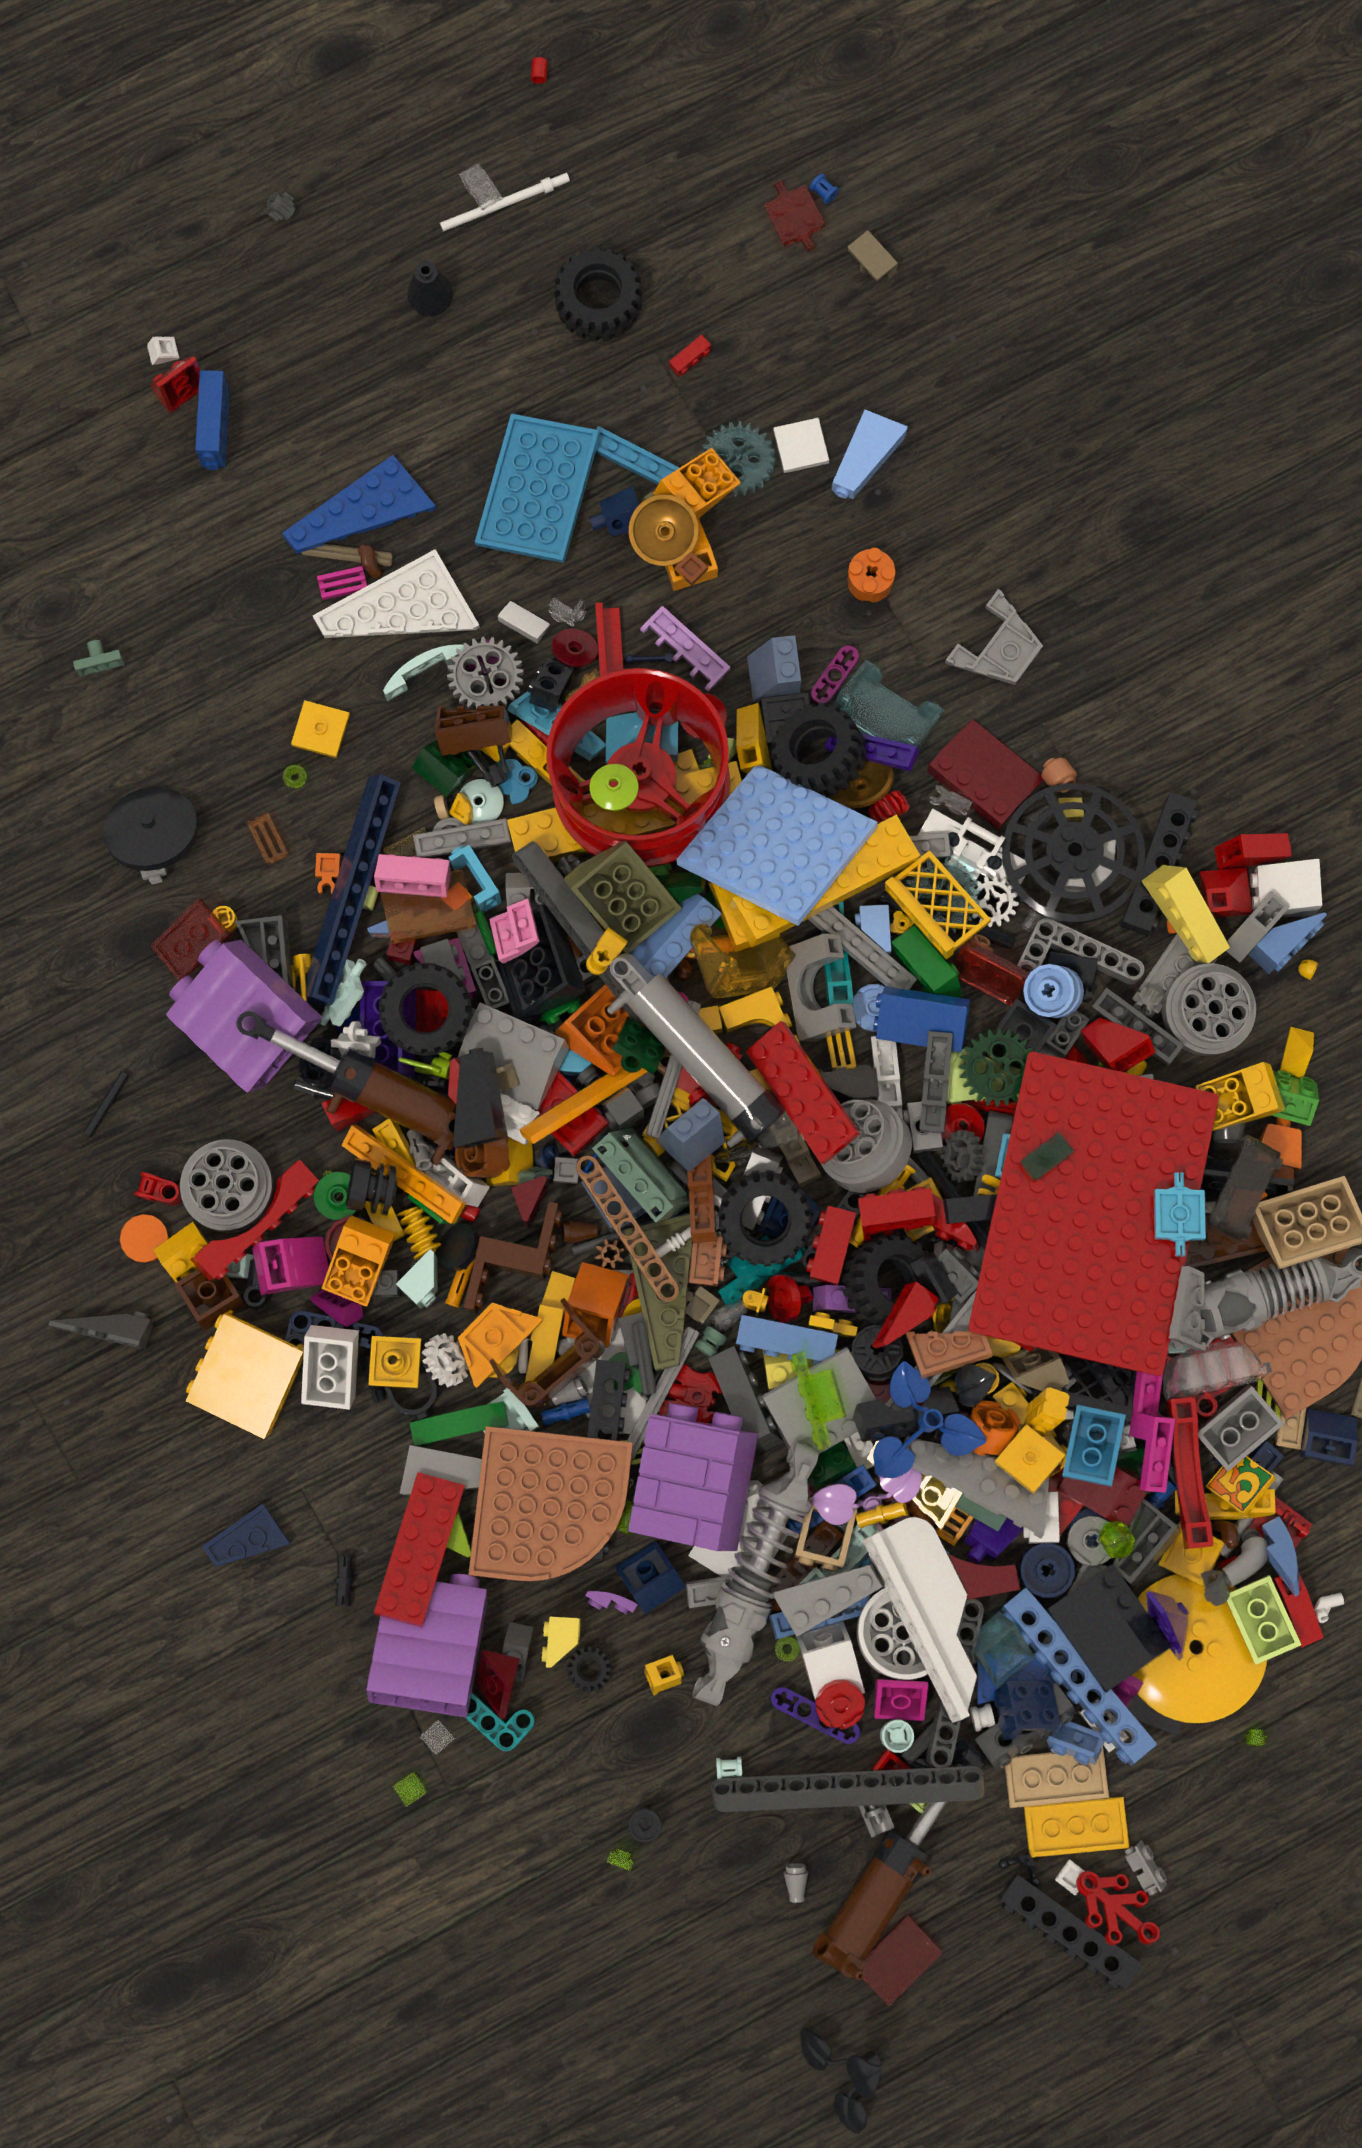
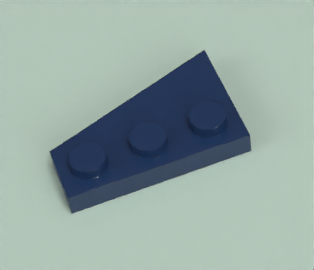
M261 1504L208 1541L202 1548L214 1566L218 1567L281 1548L291 1543L266 1506Z

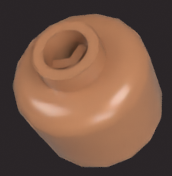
M1051 758L1045 762L1041 777L1049 787L1059 784L1076 783L1077 773L1065 758ZM1060 790L1057 792L1065 793L1069 790Z

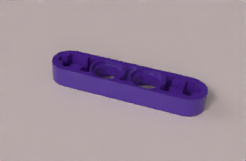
M779 1687L772 1692L771 1702L780 1711L843 1743L852 1744L858 1740L860 1730L856 1724L852 1725V1731L855 1733L854 1738L844 1739L845 1734L837 1730V1735L832 1733L836 1727L825 1729L820 1726V1718L815 1709V1702L784 1687ZM783 1691L786 1692V1698L793 1701L794 1696L799 1698L793 1706V1712L787 1710L790 1705L782 1703L780 1706L777 1704L778 1700L775 1698L777 1693L782 1694ZM805 1702L811 1706L809 1716L801 1717L798 1715L797 1707L800 1703Z

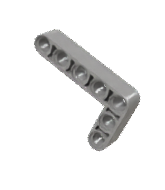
M1044 918L1037 923L1014 971V979L1016 983L1024 986L1027 978L1022 977L1019 970L1027 968L1031 972L1041 966L1049 948L1063 954L1098 959L1096 970L1127 984H1135L1144 974V965L1132 956L1059 922ZM1042 926L1050 928L1051 935H1042L1039 928ZM1064 936L1070 937L1073 945L1065 946L1061 942V938ZM1089 946L1093 948L1095 954L1087 956L1084 954L1083 948ZM1036 947L1040 949L1042 955L1034 957L1030 954L1029 949ZM1105 957H1113L1116 960V965L1108 966L1105 963ZM1126 968H1136L1138 975L1130 976Z

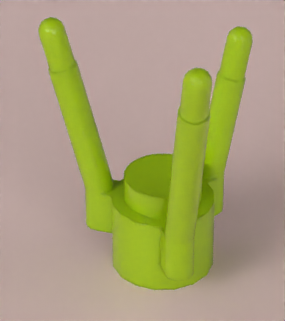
M446 1052L439 1053L441 1057H435L431 1065L402 1057L399 1058V1062L415 1066V1072L449 1079L452 1055Z

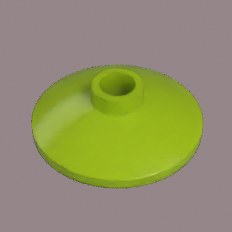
M609 764L601 767L594 773L590 781V794L593 801L605 810L619 811L625 809L634 802L638 794L639 786L635 774L629 768L620 764ZM616 781L618 783L616 787L609 786L610 782Z

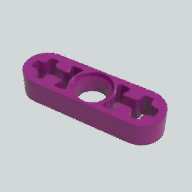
M844 646L838 651L812 688L811 700L815 705L818 706L819 703H827L828 705L858 663L859 654L856 648ZM851 653L853 661L848 660L844 668L840 666L844 660L843 654L848 655ZM833 670L839 671L842 677L839 681L833 682L828 678L829 672ZM827 684L829 686V688L826 690L827 698L822 697L821 699H818L817 691L822 692L825 688V685Z

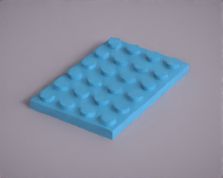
M511 414L476 535V546L565 563L600 438L599 430Z

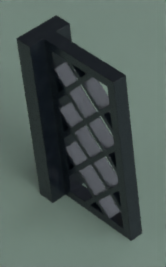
M1058 1353L1062 1363L1067 1366L1072 1374L1068 1377L1069 1381L1075 1378L1082 1388L1077 1393L1069 1392L1065 1385L1062 1390H1059L1069 1395L1067 1411L1075 1412L1077 1405L1125 1414V1425H1127L1131 1420L1133 1412L1132 1406L1137 1371H1133L1132 1379L1124 1384L1117 1374L1123 1368L1118 1367L1114 1369L1111 1365L1106 1364L1110 1372L1100 1378L1093 1368L1099 1362L1090 1364L1088 1360L1082 1359L1086 1367L1075 1372L1069 1363L1075 1357L1069 1356L1066 1358L1064 1354ZM1089 1369L1096 1381L1085 1386L1078 1375ZM1113 1375L1120 1387L1109 1392L1102 1381ZM1097 1384L1100 1385L1106 1394L1100 1399L1093 1398L1088 1391ZM1034 1389L1031 1401L1043 1391ZM1123 1389L1128 1397L1127 1406L1118 1404L1112 1395Z

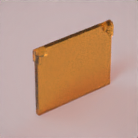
M462 869L451 871L447 897L380 892L392 944L476 927L477 922L475 921Z

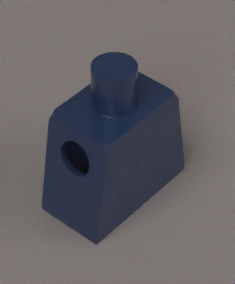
M633 486L600 501L602 513L589 517L594 531L607 526L610 536L629 532L631 516L639 506Z

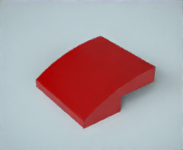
M417 989L416 1031H434L443 1025L448 1016L447 1000L440 991Z

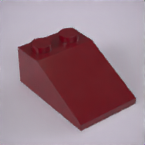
M1116 1464L1112 1487L1063 1477L1057 1487L1059 1491L1125 1528L1130 1524L1148 1492L1140 1490L1141 1475L1119 1464Z

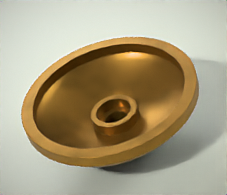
M656 495L646 499L635 509L629 523V538L633 549L643 560L657 566H671L681 562L689 552L694 550L699 537V523L693 509L685 501L672 495ZM664 528H669L670 533L668 536L662 535Z
M863 760L865 762L863 769L858 770L859 776L855 781L851 780L848 783L849 787L845 790L843 788L839 789L838 794L833 796L830 793L826 795L829 799L848 808H862L872 805L881 800L891 789L894 781L893 768Z

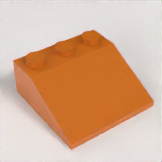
M605 984L554 1033L566 1040L570 1050L611 1076H614L622 1068L621 1059L623 1056L613 1051L612 1048L622 1024L630 1016L623 1007L613 1014L608 1013L607 1009L616 998ZM644 1023L641 1024L643 1027L649 1030V1028Z

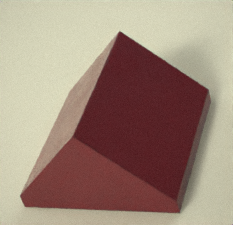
M545 1176L511 1187L523 1222L529 1228L550 1185L548 1178Z
M484 1650L480 1656L475 1687L502 1720L506 1718L520 1658Z

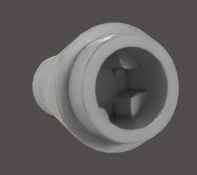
M582 1377L575 1378L552 1398L556 1406L561 1403L584 1399V1395L588 1394V1389Z
M800 1863L786 1865V1871L783 1873L789 1893V1901L793 1903L804 1902L808 1877L806 1865Z

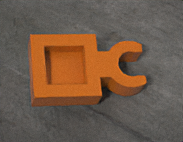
M316 853L315 877L322 878L317 887L320 895L323 894V888L327 885L331 887V894L333 893L335 887L333 879H337L341 866L340 854Z

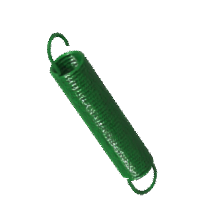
M478 910V913L474 914L475 921L489 955L493 957V954L497 953L493 935L483 911L479 912Z

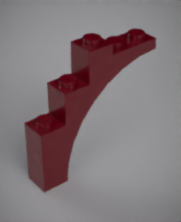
M893 1495L886 1499L887 1505L898 1502ZM908 1513L907 1516L891 1519L890 1524L892 1526L911 1517ZM947 1553L967 1593L966 1600L1020 1590L1015 1565H979L958 1559Z

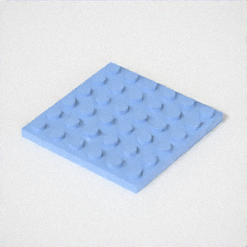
M755 766L706 823L705 827L677 858V865L799 926L877 829V822L813 790L804 788L800 784L798 786L790 782V779H785L780 774L763 766Z

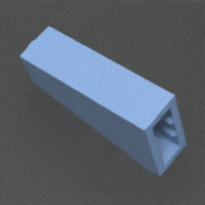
M864 410L833 480L832 491L841 498L846 499L848 497L854 499L906 437L908 427Z

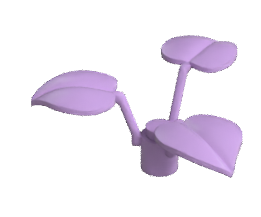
M911 1468L907 1473L896 1478L887 1479L880 1477V1485L888 1493H880L878 1495L875 1492H869L856 1504H854L856 1500L855 1490L845 1484H834L820 1489L811 1497V1502L825 1521L833 1525H841L852 1518L853 1508L863 1506L864 1511L875 1509L877 1505H883L882 1499L890 1498L892 1495L900 1503L912 1500L920 1489L921 1473ZM877 1523V1527L880 1532L883 1530V1527L881 1523Z

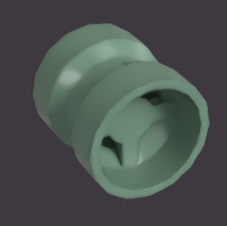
M707 1325L703 1331L704 1336L702 1339L697 1340L694 1347L708 1357H712L718 1354L717 1349L719 1346L724 1345L727 1338Z

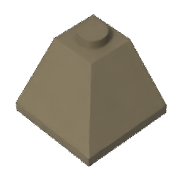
M1034 1347L1031 1352L1023 1349L1003 1358L1005 1365L1017 1383L1041 1391L1049 1387L1060 1390L1064 1385L1070 1383L1062 1360L1056 1352Z

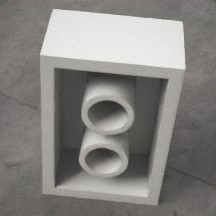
M310 1326L304 1337L301 1404L350 1409L356 1396L358 1330Z

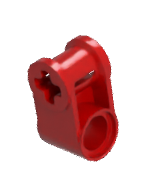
M141 1172L142 1180L138 1191L134 1193L135 1196L170 1206L181 1203L180 1186L172 1181ZM175 1188V1196L171 1199H166L167 1190Z

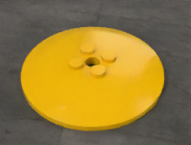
M1176 1574L1155 1582L1146 1588L1137 1599L1147 1613L1146 1593L1149 1591L1173 1597L1176 1603L1181 1602L1185 1606L1189 1614L1187 1615L1188 1627L1183 1658L1178 1661L1169 1649L1162 1656L1133 1674L1134 1677L1144 1682L1137 1695L1150 1708L1176 1721L1186 1723L1216 1721L1231 1715L1249 1701L1263 1679L1267 1660L1255 1665L1227 1601L1222 1605L1214 1606L1205 1599V1587ZM1228 1584V1588H1229V1591H1230V1592L1233 1591V1590H1235V1589H1237V1588L1234 1587V1586H1233V1587H1230L1229 1584ZM1193 1640H1198L1202 1644V1651L1198 1655L1193 1654L1189 1649V1645Z

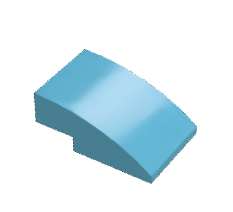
M651 711V713H653V714H657V713L659 712V711ZM637 713L617 715L606 719V763H608L610 757L619 748L629 743H635L643 724V720L638 717ZM678 722L663 727L660 748L665 750L673 762H677ZM649 725L646 742L653 743L656 726Z

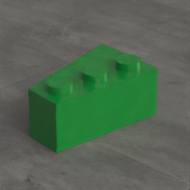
M913 926L891 942L894 953L907 970L921 982L925 993L929 992L957 998L962 996L957 968L952 963L948 965L944 960V956L936 947L934 948L930 944V940L922 931L920 932Z

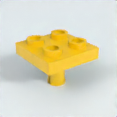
M372 1336L368 1385L418 1388L422 1339Z

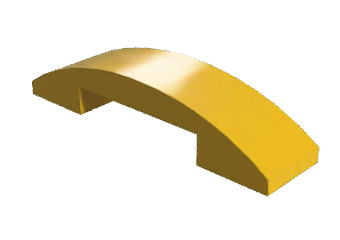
M1267 1489L1246 1516H1243L1215 1494H1205L1210 1520L1250 1519L1276 1514L1275 1489ZM1175 1490V1514L1180 1516L1177 1490Z

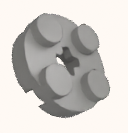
M1088 1516L1077 1520L1070 1527L1066 1544L1070 1554L1076 1561L1084 1565L1096 1566L1107 1562L1113 1556L1117 1542L1114 1528L1108 1521L1101 1517ZM1087 1535L1090 1537L1093 1535L1097 1536L1096 1542L1098 1545L1096 1547L1093 1545L1088 1547L1086 1545L1087 1540L1085 1538Z

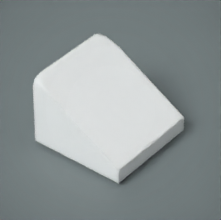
M152 337L147 347L152 365L179 359L174 337Z

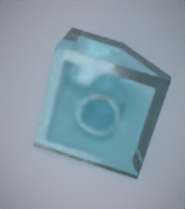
M998 1612L981 1626L974 1653L994 1686L998 1689L1030 1663L1035 1656L1015 1623L1001 1612Z

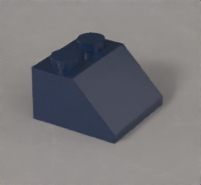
M656 1540L615 1567L644 1614L686 1587Z

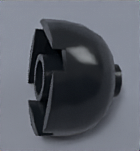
M322 1037L311 1040L314 1042L311 1044V1047L338 1060L341 1058L342 1055L339 1048L331 1047L330 1040ZM300 1057L299 1072L303 1073V1081L320 1087L329 1086L332 1073Z

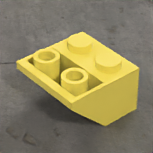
M549 1617V1622H544V1637H548V1645L542 1649V1662H546V1667H554L579 1644L580 1618Z

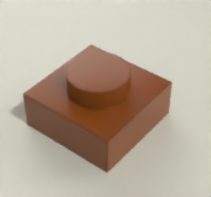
M689 552L675 567V571L691 586L708 570V566L693 552Z

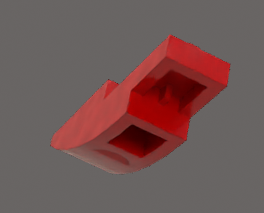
M900 1187L898 1188L902 1192H908ZM932 1194L936 1224L932 1226L936 1231V1236L945 1241L952 1239L958 1242L957 1246L967 1252H970L971 1249L978 1252L980 1247L967 1224H946L943 1200Z

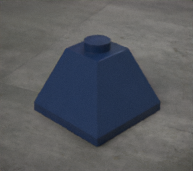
M805 1192L812 1213V1230L820 1208ZM772 1197L768 1203L759 1232L776 1238L783 1233L787 1226L788 1212L781 1201Z

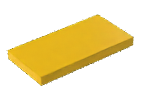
M1124 1797L1024 1807L1028 1851L1032 1857L1129 1848Z

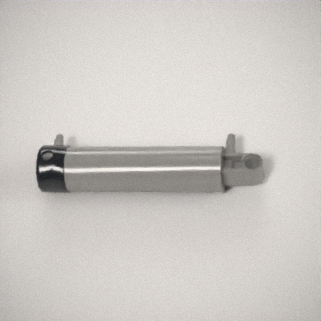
M628 953L621 954L612 961L610 972L625 990L611 1003V1006L607 1009L608 1013H615L625 1004L631 1008L738 1129L731 1136V1139L727 1141L729 1147H733L744 1138L752 1142L785 1112L780 1103L767 1089H764L661 973L653 978L638 960ZM619 961L627 964L628 971H623L619 967Z

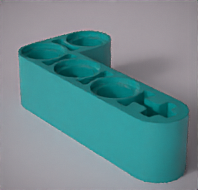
M472 1691L471 1699L477 1703V1709L473 1713H468L466 1719L500 1750L510 1751L514 1749L535 1725L533 1713L526 1709L519 1710L506 1723ZM520 1714H527L530 1717V1725L527 1728H521L517 1724V1717ZM487 1715L495 1719V1726L491 1730H486L482 1726V1719ZM505 1732L512 1734L514 1738L513 1744L509 1747L503 1746L500 1742V1737Z

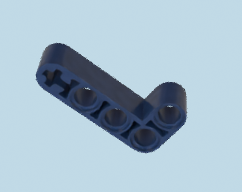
M297 1311L290 1318L285 1341L292 1344V1342L300 1340L304 1345V1337L310 1326H321L324 1322H330L333 1328L346 1329L353 1327L355 1330H358L359 1340L361 1338V1343L358 1341V1347L371 1349V1342L361 1337V1329H364L362 1332L364 1335L372 1336L373 1332H375L376 1336H385L380 1329L374 1326L355 1322L345 1327L332 1317L306 1311ZM307 1317L308 1325L303 1329H298L296 1326L297 1319Z

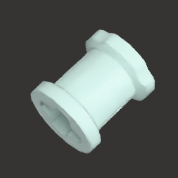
M741 1757L733 1760L716 1758L717 1779L742 1777Z

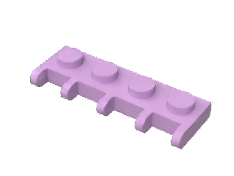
M663 606L640 628V631L643 633L650 628L660 637L655 643L658 647L666 642L677 652L672 658L673 661L678 662L681 658H684L694 667L689 674L692 678L698 673L704 676L709 681L705 687L708 692L731 669L728 664Z

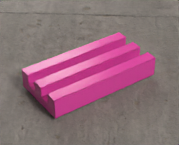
M363 566L317 576L322 600L353 594L367 586ZM360 574V576H355V577H351V578H347V579H342V580H338V581H333V582H329V583H323V582H328V581H332V580L341 579V578L350 577V576H354V575ZM356 582L362 583L352 587L325 592V589L341 587Z

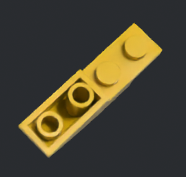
M517 719L511 725L512 739L508 743L509 746L518 753L517 756L528 766L534 768L537 774L552 785L547 769V747ZM570 766L568 767L578 783L585 781Z

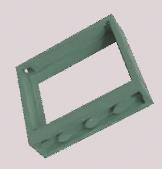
M633 1127L609 1132L592 1148L656 1223L679 1215L690 1205L689 1192L647 1146ZM626 1141L629 1145L625 1148L621 1142ZM655 1207L662 1211L658 1216L652 1212Z

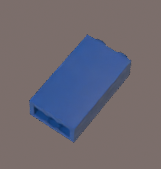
M200 370L195 450L202 467L209 470H217L219 467H226L230 388L224 371Z
M885 986L881 994L878 993L876 1008H880L879 1016H875L873 1030H877L876 1039L927 1047L929 1031L953 1033L952 1051L962 1052L966 1039L970 999Z

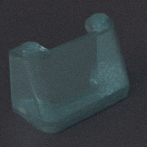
M865 660L839 692L834 705L838 706L840 710H845L850 715L861 733L917 746L920 749L941 718L944 709L930 701L923 702L917 708L881 685L882 672L876 665Z

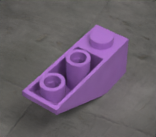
M823 1285L813 1288V1312L856 1313L855 1309L850 1310L847 1304L849 1302L848 1296H844L843 1289L846 1286ZM879 1288L883 1296L891 1302V1289Z

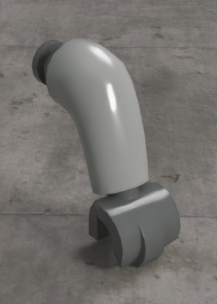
M1247 1529L1242 1533L1241 1539L1243 1544L1241 1546V1554L1222 1568V1571L1210 1570L1201 1573L1205 1584L1204 1596L1207 1602H1211L1214 1606L1222 1605L1230 1596L1228 1584L1230 1587L1237 1585L1255 1574L1266 1563L1268 1559L1266 1548L1268 1543L1259 1536V1532L1256 1529Z

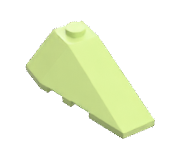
M964 1049L962 1052H951L947 1103L949 1104L961 1103V1101L975 1100L977 1102L976 1097L978 1093L969 1095L968 1092L971 1086H962L967 1079L959 1078V1075L965 1072L964 1069L958 1068V1065L965 1064V1061L959 1058L960 1055L967 1056V1052ZM985 1057L994 1065L993 1072H1000L1010 1084L1013 1082L1009 1075L1000 1068L1002 1063H996L992 1059ZM983 1060L978 1061L975 1064V1071L978 1074L985 1072L986 1063ZM1009 1066L1011 1074H1017L1020 1071L1018 1068ZM995 1078L991 1083L992 1089L999 1091L1003 1087V1081L1000 1078Z

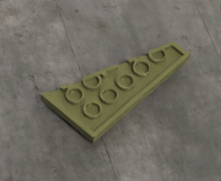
M690 1214L642 1225L640 1228L654 1250L666 1243V1239L671 1240V1236L675 1237L676 1233L680 1234L690 1227ZM634 1228L624 1230L625 1235H630ZM692 1237L685 1241L684 1246L680 1245V1248H676V1251H670L660 1258L679 1288L678 1296L670 1302L659 1299L630 1255L656 1371L680 1366L693 1246ZM639 1242L634 1246V1253L637 1256H642L647 1251L646 1244L643 1242ZM652 1263L648 1266L647 1272L650 1276H657L660 1272V1267L657 1263ZM670 1283L663 1284L660 1289L661 1295L669 1297L673 1293V1286Z

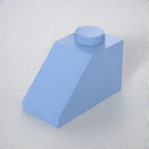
M860 906L859 913H855V926L857 928L860 927V930L890 955L889 906Z

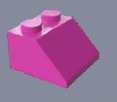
M876 1679L874 1718L924 1721L928 1682Z

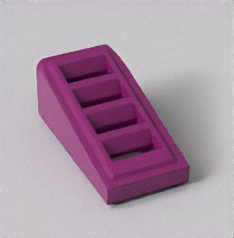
M324 1289L310 1297L311 1302L345 1327L350 1326L363 1317L361 1304Z

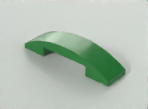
M504 1401L409 1423L414 1446L485 1431L486 1426L500 1428L509 1425Z

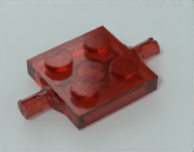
M779 180V184L778 182L774 184L779 196L764 204L765 210L783 246L802 241L806 251L810 252L815 249L810 236L824 228L825 223L806 185L793 191H787L783 181Z

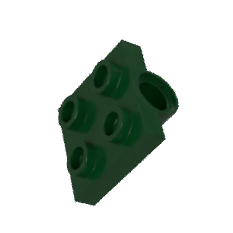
M628 1017L622 1024L612 1048L613 1051L623 1056L621 1066L624 1070L635 1073L643 1068L651 1074H654L666 1049L650 1030Z
M842 1442L835 1444L818 1455L817 1463L807 1479L814 1492L857 1469L855 1462Z

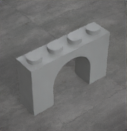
M821 934L783 948L798 1040L815 1042L856 1028L852 1004H834L821 1008L813 992L814 978L818 970L825 964L844 958L840 934Z

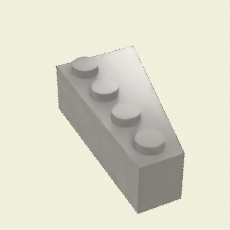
M872 1563L777 1590L772 1594L795 1635L799 1636L884 1587V1584L875 1565Z

